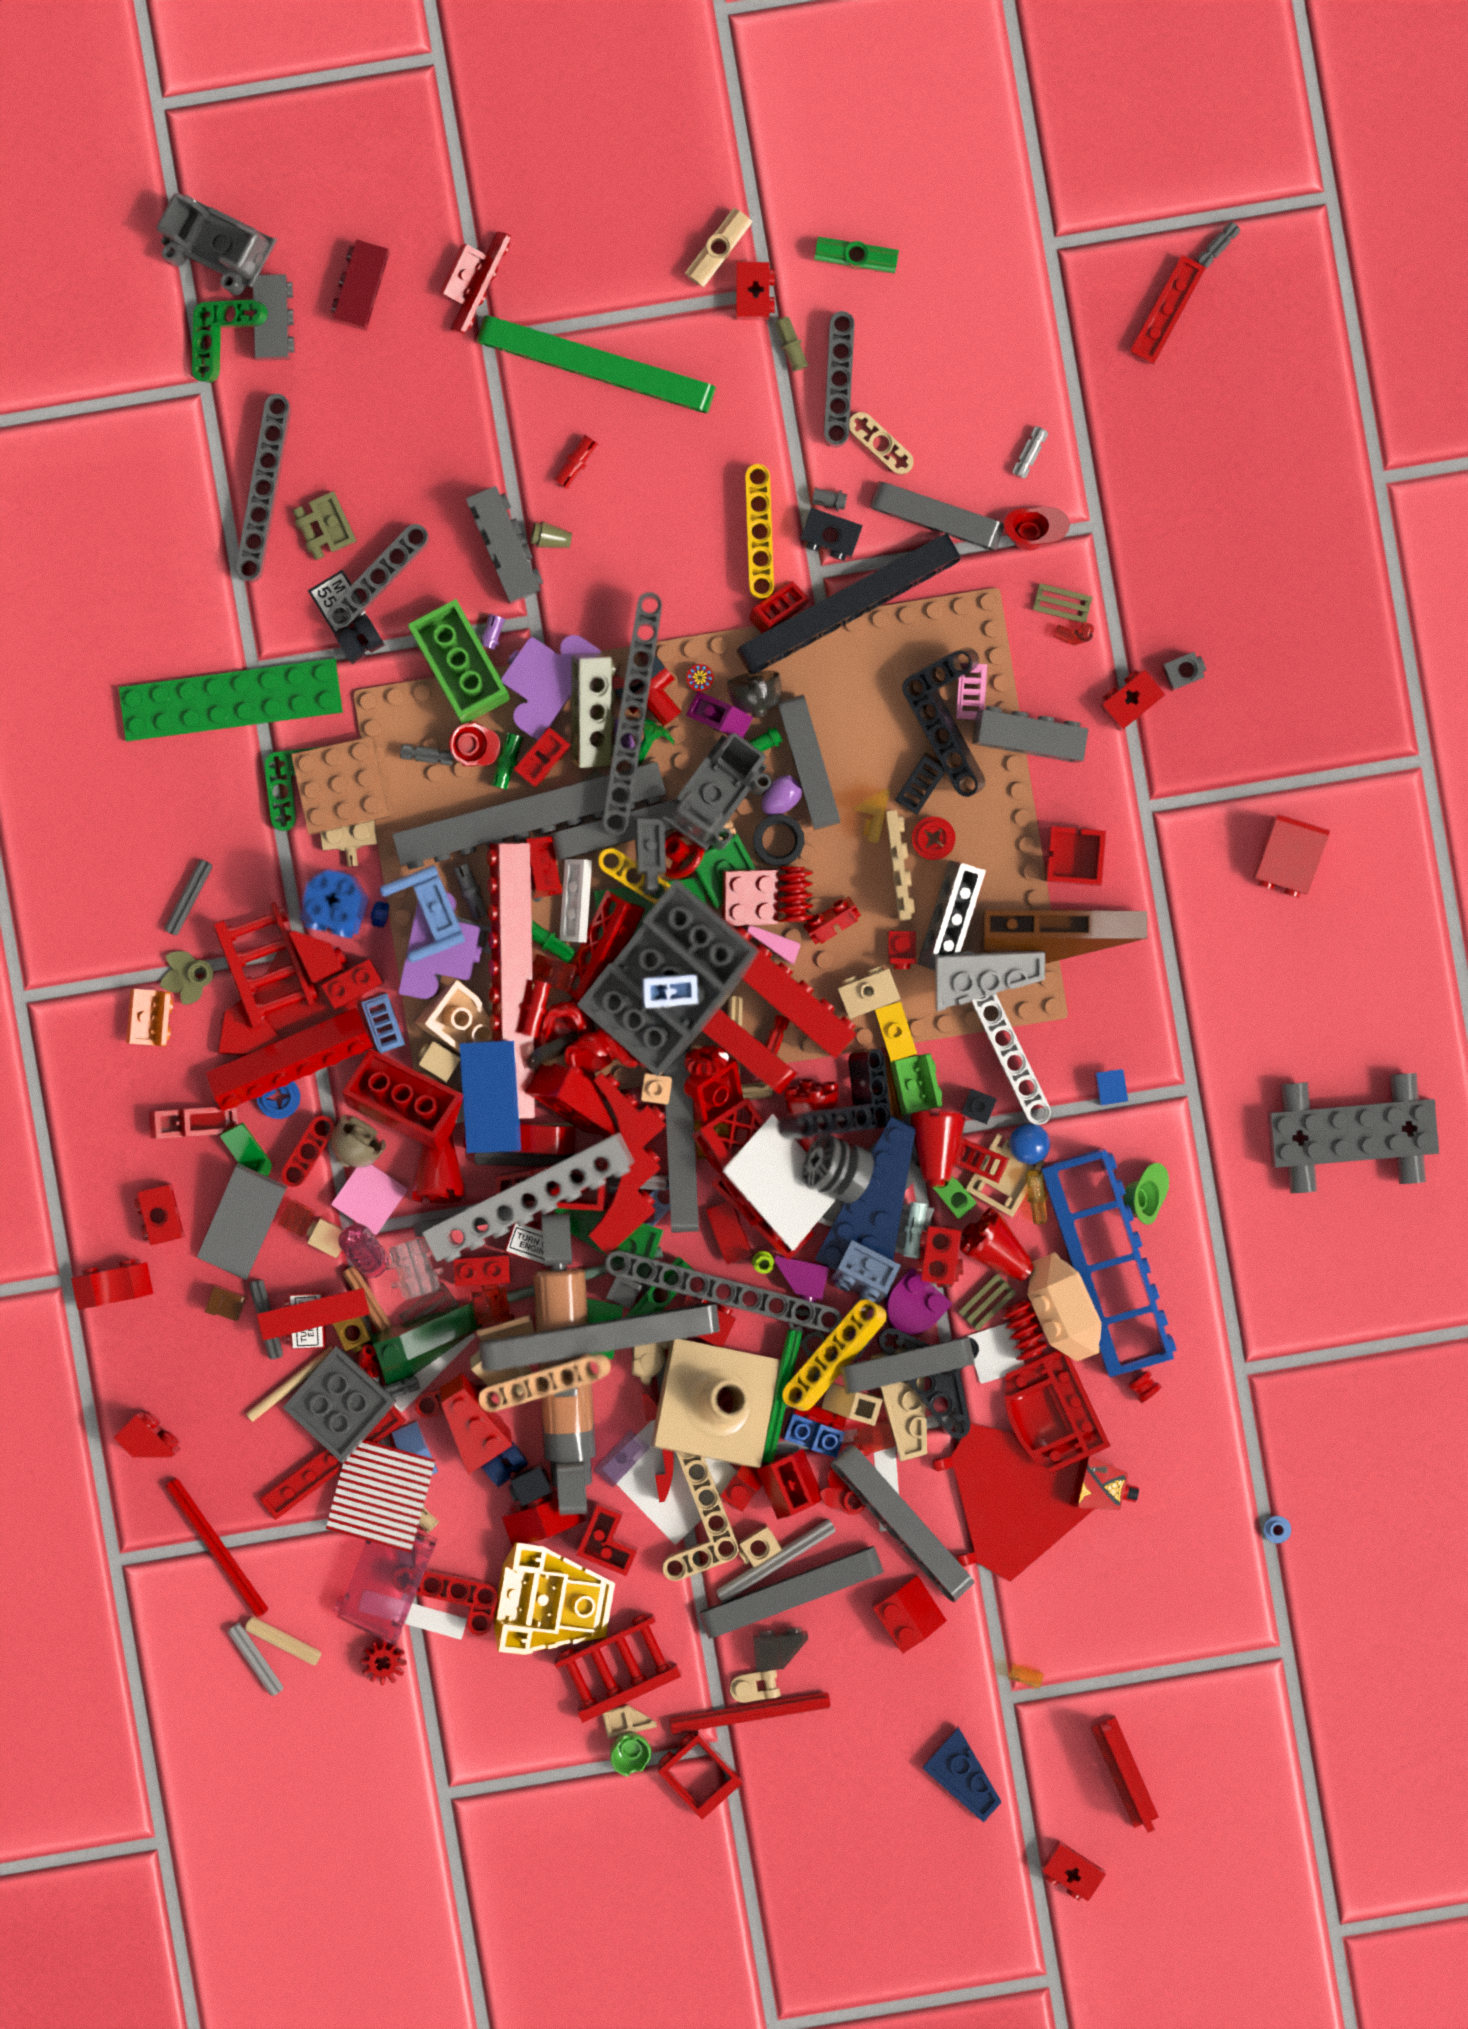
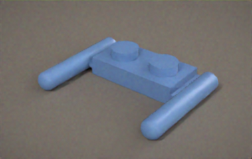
M435 865L380 887L381 895L388 896L413 885L436 942L409 952L407 959L410 963L466 941Z

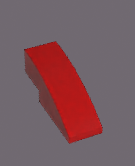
M220 1107L149 1111L151 1139L222 1134V1132L238 1124L237 1107L222 1112Z

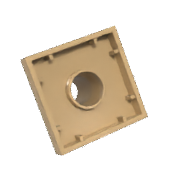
M682 1339L670 1340L651 1447L751 1468H760L780 1360ZM722 1386L729 1391L733 1399V1408L730 1415L721 1412L716 1405V1394Z

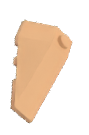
M454 980L435 996L415 1021L419 1027L459 1056L460 1043L493 1041V1031L489 1025L490 1018L482 1007L481 1001L457 980Z

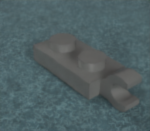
M637 818L635 821L637 874H645L644 895H655V891L659 890L658 875H664L666 872L664 820Z

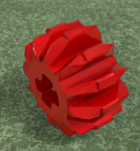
M387 1638L382 1639V1647L379 1646L376 1640H373L371 1645L374 1651L365 1647L363 1652L369 1657L360 1659V1663L369 1665L362 1670L363 1674H368L372 1671L373 1674L369 1681L374 1682L376 1677L379 1676L380 1685H385L387 1676L391 1683H395L396 1677L394 1673L399 1676L404 1674V1671L398 1666L407 1665V1660L398 1659V1657L405 1654V1650L400 1649L395 1652L394 1649L398 1644L396 1641L392 1643L391 1647H387ZM384 1656H387L389 1658L388 1663H391V1665H384L383 1668L378 1665L380 1661L376 1660V1658L382 1659Z

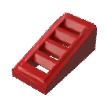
M791 581L754 606L749 619L761 633H764L790 619L807 605L810 599ZM787 593L797 601L795 604L786 596ZM781 600V602L787 607V609H785L778 601ZM772 607L778 615L776 616L769 608Z
M961 1137L955 1165L999 1184L1010 1158ZM971 1147L972 1150L966 1163L962 1162L967 1148ZM978 1150L981 1154L976 1166L973 1167L971 1164ZM986 1155H989L991 1157L985 1170H980ZM995 1159H998L1000 1163L995 1174H989Z

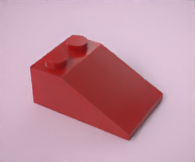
M557 1063L552 1065L540 1064L526 1092L528 1095L584 1133L607 1136L617 1134V1130L592 1082L582 1075L583 1071L573 1065L563 1067Z

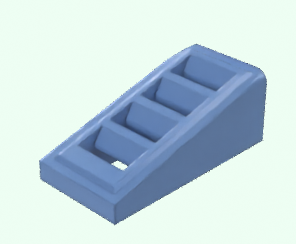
M387 993L361 1002L379 1053L406 1045ZM385 1003L386 1008L371 1013V1007ZM388 1013V1019L377 1023L374 1022L373 1018ZM392 1024L393 1029L378 1033L377 1028ZM392 1034L396 1035L397 1039L382 1044L381 1038Z

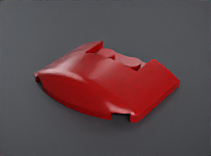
M1058 1350L1006 1374L1005 1405L1013 1431L1028 1455L1038 1464L1045 1467L1046 1471L1049 1473L1056 1472L1111 1447L1069 1356Z

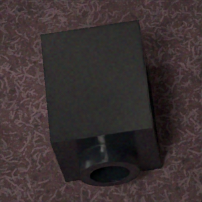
M970 1088L960 1114L987 1124L997 1099Z

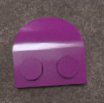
M913 1267L888 1292L884 1303L887 1315L886 1320L892 1328L906 1334L920 1335L934 1326L953 1303L930 1282L921 1281V1275L916 1274V1270Z

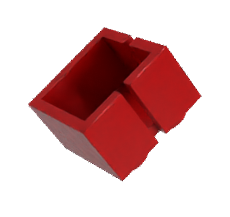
M1049 827L1047 852H1053V856L1047 857L1045 882L1101 886L1106 831L1080 829L1079 835H1074L1076 834V828Z

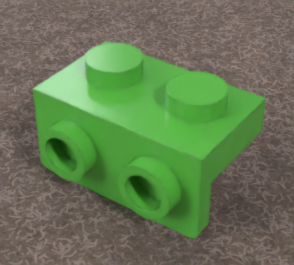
M930 1053L890 1062L901 1115L942 1106V1092L938 1086L935 1074L936 1065Z

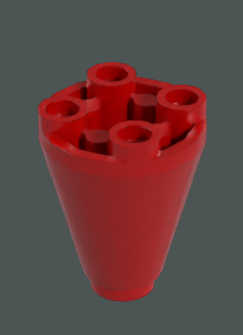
M803 1079L799 1081V1086H787L784 1089V1097L789 1113L794 1114L836 1108L838 1082L826 1081L820 1084L815 1083V1079ZM820 1136L799 1138L800 1144L806 1153Z
M992 1207L982 1214L981 1219L976 1224L970 1223L963 1230L962 1235L965 1239L959 1249L964 1255L1008 1277L1017 1278L1019 1281L1025 1280L1033 1271L1034 1264L1031 1262L1030 1256L1004 1217Z

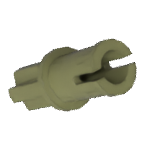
M783 317L777 320L775 326L783 344L781 349L785 350L792 371L796 372L808 367L809 364L800 345L802 340H798L791 319Z

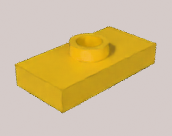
M901 1001L875 1009L890 1061L917 1054Z

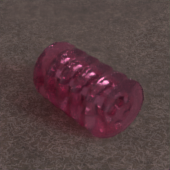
M353 1224L341 1232L338 1238L339 1247L359 1273L366 1278H376L382 1275L389 1264V1256L371 1230L365 1225Z

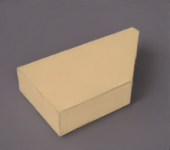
M629 1704L616 1707L602 1714L608 1738L657 1727L655 1720Z

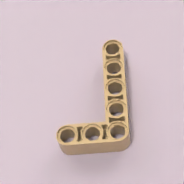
M678 1452L676 1454L709 1540L672 1553L664 1559L663 1573L666 1578L672 1581L684 1579L731 1561L738 1554L736 1537L706 1459ZM694 1464H699L703 1466L705 1472L702 1477L693 1478L689 1474L690 1467ZM703 1490L712 1491L714 1494L713 1501L708 1504L702 1503L699 1500L700 1492ZM714 1515H719L724 1520L723 1526L719 1529H713L708 1524L709 1519ZM730 1541L734 1545L733 1551L726 1555L720 1553L718 1546L721 1542ZM700 1550L706 1552L708 1560L704 1564L695 1563L693 1560L695 1552ZM673 1560L681 1562L683 1565L681 1572L678 1574L670 1573L667 1569L669 1562Z

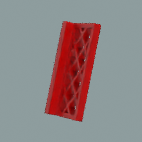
M747 1097L691 1135L750 1225L753 1226L765 1218L723 1171L733 1160L731 1156L732 1145L743 1148L752 1138L753 1131L757 1132L764 1124V1121ZM742 1107H745L750 1115L749 1125L736 1122L737 1111ZM718 1123L730 1125L728 1139L719 1137L713 1127ZM735 1127L748 1130L746 1143L733 1140Z
M1116 1716L1090 1726L1133 1827L1136 1828L1143 1825L1147 1833L1154 1831L1155 1828L1152 1820L1159 1818Z

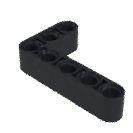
M968 647L954 651L911 675L902 685L903 693L958 794L963 797H970L979 793L985 786V777L938 690L977 668L979 664L978 653ZM961 654L968 658L969 664L967 668L962 667L959 663V656ZM937 667L945 671L944 681L937 677ZM914 680H918L922 684L921 693H917L914 690ZM927 704L935 708L936 714L934 717H930L927 714ZM940 728L948 732V741H943L940 738ZM954 752L961 756L962 763L960 766L956 765L952 760ZM967 776L974 780L975 787L973 790L969 789L965 784Z
M877 1048L852 1051L848 1064L853 1106L783 1115L780 1117L777 1127L780 1136L784 1139H799L885 1127L891 1117L886 1064L882 1051Z

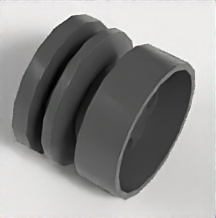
M833 1135L820 1136L811 1145L806 1154L802 1168L803 1183L807 1188L817 1190L819 1193L828 1194L830 1197L844 1203H852L864 1193L870 1182L873 1172L872 1154L867 1149L855 1144H847L845 1140L837 1139Z

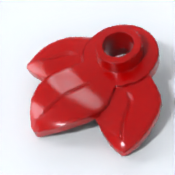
M830 1466L827 1474L829 1488L819 1492L822 1501L830 1508H841L848 1515L861 1513L865 1505ZM850 1496H853L856 1500L855 1505L852 1507L848 1504Z

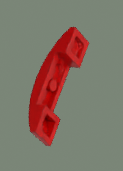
M642 1392L646 1422L656 1420L658 1404L648 1392ZM663 1449L665 1472L655 1473L659 1503L665 1502L668 1496L674 1466L673 1451Z

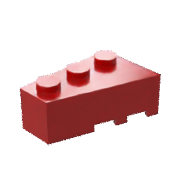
M460 1373L440 1387L441 1404L468 1475L512 1446L510 1428L495 1411L488 1412L481 1407L479 1403L480 1393L463 1373Z

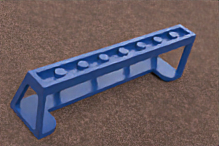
M1100 1148L1042 1167L1040 1171L1071 1266L1079 1272L1101 1321L1100 1354L1107 1375L1113 1377L1173 1360L1172 1352L1177 1351L1172 1335L1166 1334L1164 1326L1168 1325L1163 1309L1158 1310L1155 1301L1160 1299L1155 1283L1150 1284L1147 1274L1151 1273L1146 1257L1141 1258L1138 1249L1143 1247L1138 1231L1133 1232L1130 1224L1131 1221H1134L1129 1205L1124 1206L1121 1197L1126 1193L1121 1179L1116 1180L1113 1172L1114 1169H1117L1114 1156L1110 1152L1107 1153L1106 1149ZM1100 1159L1115 1200L1071 1213L1058 1172ZM1118 1208L1132 1253L1088 1265L1074 1221ZM1135 1260L1149 1305L1105 1317L1091 1273ZM1152 1312L1163 1352L1120 1365L1108 1325Z

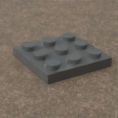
M336 1346L283 1408L340 1462L344 1463L396 1404L397 1400L345 1351Z

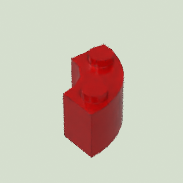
M135 1259L119 1262V1268L99 1272L97 1267L81 1270V1276L71 1278L77 1310L154 1294L147 1262L136 1264Z

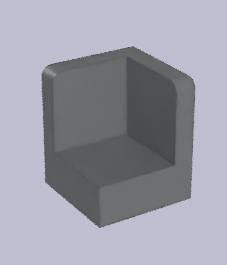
M616 1277L606 1299L631 1309L643 1284Z

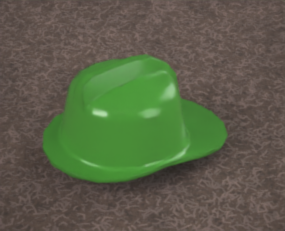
M1160 1163L1149 1165L1143 1172L1140 1180L1131 1182L1124 1189L1126 1193L1123 1195L1124 1206L1129 1205L1133 1217L1138 1218L1143 1224L1150 1225L1155 1221L1169 1190L1168 1172Z

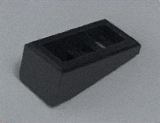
M925 752L895 798V801L918 815L946 772L941 762ZM926 763L937 770V775L924 768V764ZM918 773L930 779L932 783L928 784L917 777ZM912 782L926 790L925 794L910 786ZM909 792L920 799L919 803L917 804L906 797L905 793Z

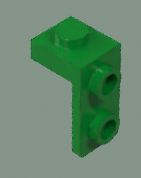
M243 1122L222 1132L221 1139L239 1164L267 1177L269 1176L273 1164Z

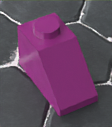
M697 691L686 713V716L726 736L730 733H736L742 738L753 719L752 716L736 707Z
M775 1254L774 1261L795 1294H800L799 1299L813 1303L816 1302V1298L822 1299L829 1270L828 1266L791 1258L788 1261L784 1256Z

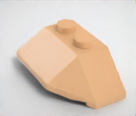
M1054 1252L1032 1262L1034 1269L1030 1274L1028 1297L1049 1344L1075 1361H1080L1100 1352L1101 1321L1079 1272L1060 1259V1256Z

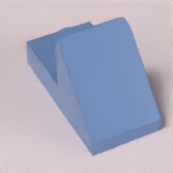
M417 1421L392 1432L397 1449L433 1459ZM436 1464L434 1465L432 1475L438 1472Z

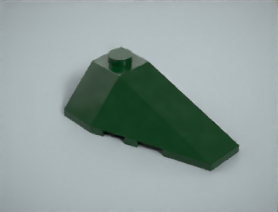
M472 1300L370 1334L386 1385L414 1376L482 1327L475 1301Z

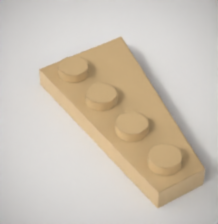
M897 810L886 811L898 921L912 919L911 914L915 913L913 897L908 896L907 887L911 886L910 870H905L904 859H908L906 843H901L900 832H905L903 815L898 816Z

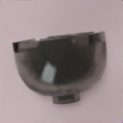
M760 671L755 676H749V673H745L727 681V692L731 703L737 709L745 713H751V716L754 718L763 717L768 714L767 710L774 708L779 702L782 694V682L777 671Z

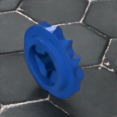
M294 1081L284 1087H279L282 1094H290V1097L282 1100L281 1109H279L277 1101L267 1100V1097L276 1094V1089L257 1098L258 1106L265 1115L274 1119H283L291 1116L297 1110L301 1094Z

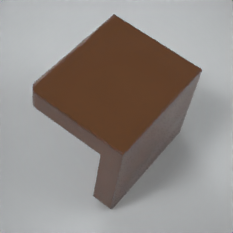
M215 1285L205 1312L237 1321L247 1296Z

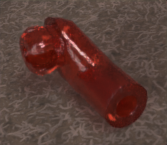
M1084 622L1081 624L1080 629L1070 630L1058 624L1053 637L1076 646L1089 642L1093 638L1094 626Z

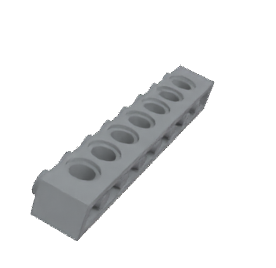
M618 1133L422 1233L436 1261L438 1262L445 1258L448 1263L461 1256L460 1250L469 1246L472 1251L485 1244L484 1238L493 1234L496 1239L509 1232L508 1226L517 1222L520 1227L533 1220L532 1214L541 1210L544 1215L557 1208L556 1202L564 1198L567 1202L582 1195L581 1189L589 1186L591 1190H594L606 1183L605 1177L614 1174L615 1178L624 1175L630 1171L628 1166L635 1161L621 1134ZM598 1156L607 1159L609 1164L607 1170H600L597 1167L596 1159ZM573 1169H580L584 1173L582 1183H578L572 1178ZM549 1181H555L559 1184L560 1192L558 1195L549 1192ZM525 1193L534 1195L536 1199L534 1207L525 1204ZM501 1205H506L511 1209L512 1215L510 1219H505L500 1215ZM477 1217H482L487 1221L486 1231H481L476 1227ZM453 1229H458L462 1232V1243H457L452 1239Z

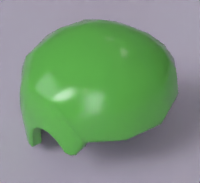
M633 1732L618 1736L610 1747V1763L614 1770L623 1776L628 1777L633 1772H642L651 1759V1746L647 1739Z

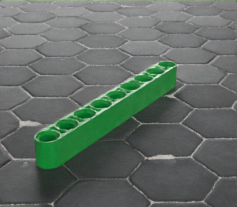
M484 315L476 340L479 344L706 414L709 413L717 388L706 382L488 315Z

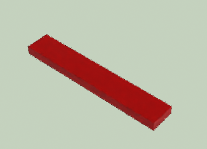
M394 1405L364 1440L378 1443L405 1423L406 1419ZM325 1448L260 1497L259 1500L276 1521L339 1473L343 1462H340Z

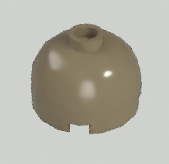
M343 1115L335 1125L330 1138L336 1160L345 1167L352 1166L356 1168L367 1167L373 1164L386 1149V1142L384 1139L379 1142L375 1137L378 1132L369 1124L353 1116L350 1120H346V1115Z

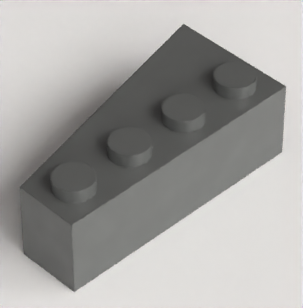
M494 486L466 498L510 603L513 604L541 592L539 585L543 584L542 578L537 568L532 570L528 560L533 557L527 543L521 545L517 535L522 532L516 518L510 520L507 509H510L511 506L506 494L500 495L497 487Z

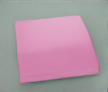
M371 1164L367 1167L355 1169L331 1205L377 1235L408 1191V1188Z

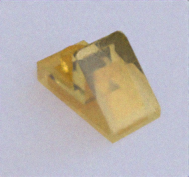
M888 789L880 791L852 809V811L872 815L871 820L866 819L863 835L868 836L866 842L878 844L890 793Z

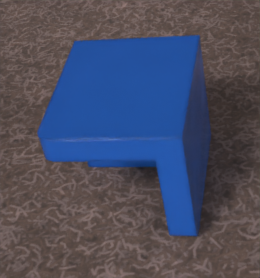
M1122 1069L1094 1073L1099 1105L1128 1101L1125 1076Z

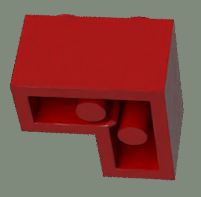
M558 1490L546 1494L548 1498L546 1500H543V1497L528 1503V1506H522L520 1503L510 1507L511 1513L501 1518L513 1547L515 1543L528 1544L554 1536L585 1521L583 1514L560 1515Z
M597 1502L576 1556L627 1577L637 1553V1547L613 1538L623 1512Z

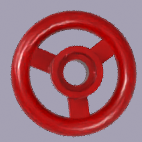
M678 830L671 833L665 839V856L673 862L670 869L666 865L664 875L671 879H679L691 874L699 866L704 856V849L696 843L688 846L679 839L686 836ZM696 853L690 864L679 870L682 861L689 855Z

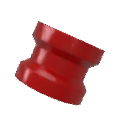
M1149 1370L1141 1373L1127 1385L1131 1391L1136 1392L1140 1403L1147 1401L1162 1388L1158 1382L1153 1381Z

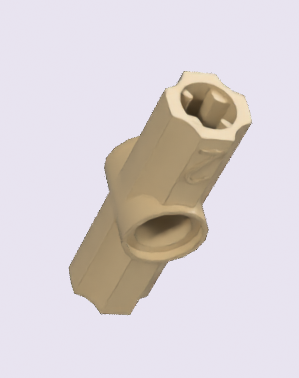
M733 208L714 235L708 239L707 244L687 269L685 275L694 283L704 288L721 264L729 257L731 251L753 221L740 210ZM714 242H723L726 245V251L722 254L713 253L711 246Z

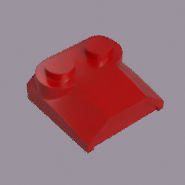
M728 1057L727 1066L720 1072L708 1076L690 1074L685 1080L684 1092L686 1096L693 1099L701 1128L744 1100L737 1060Z

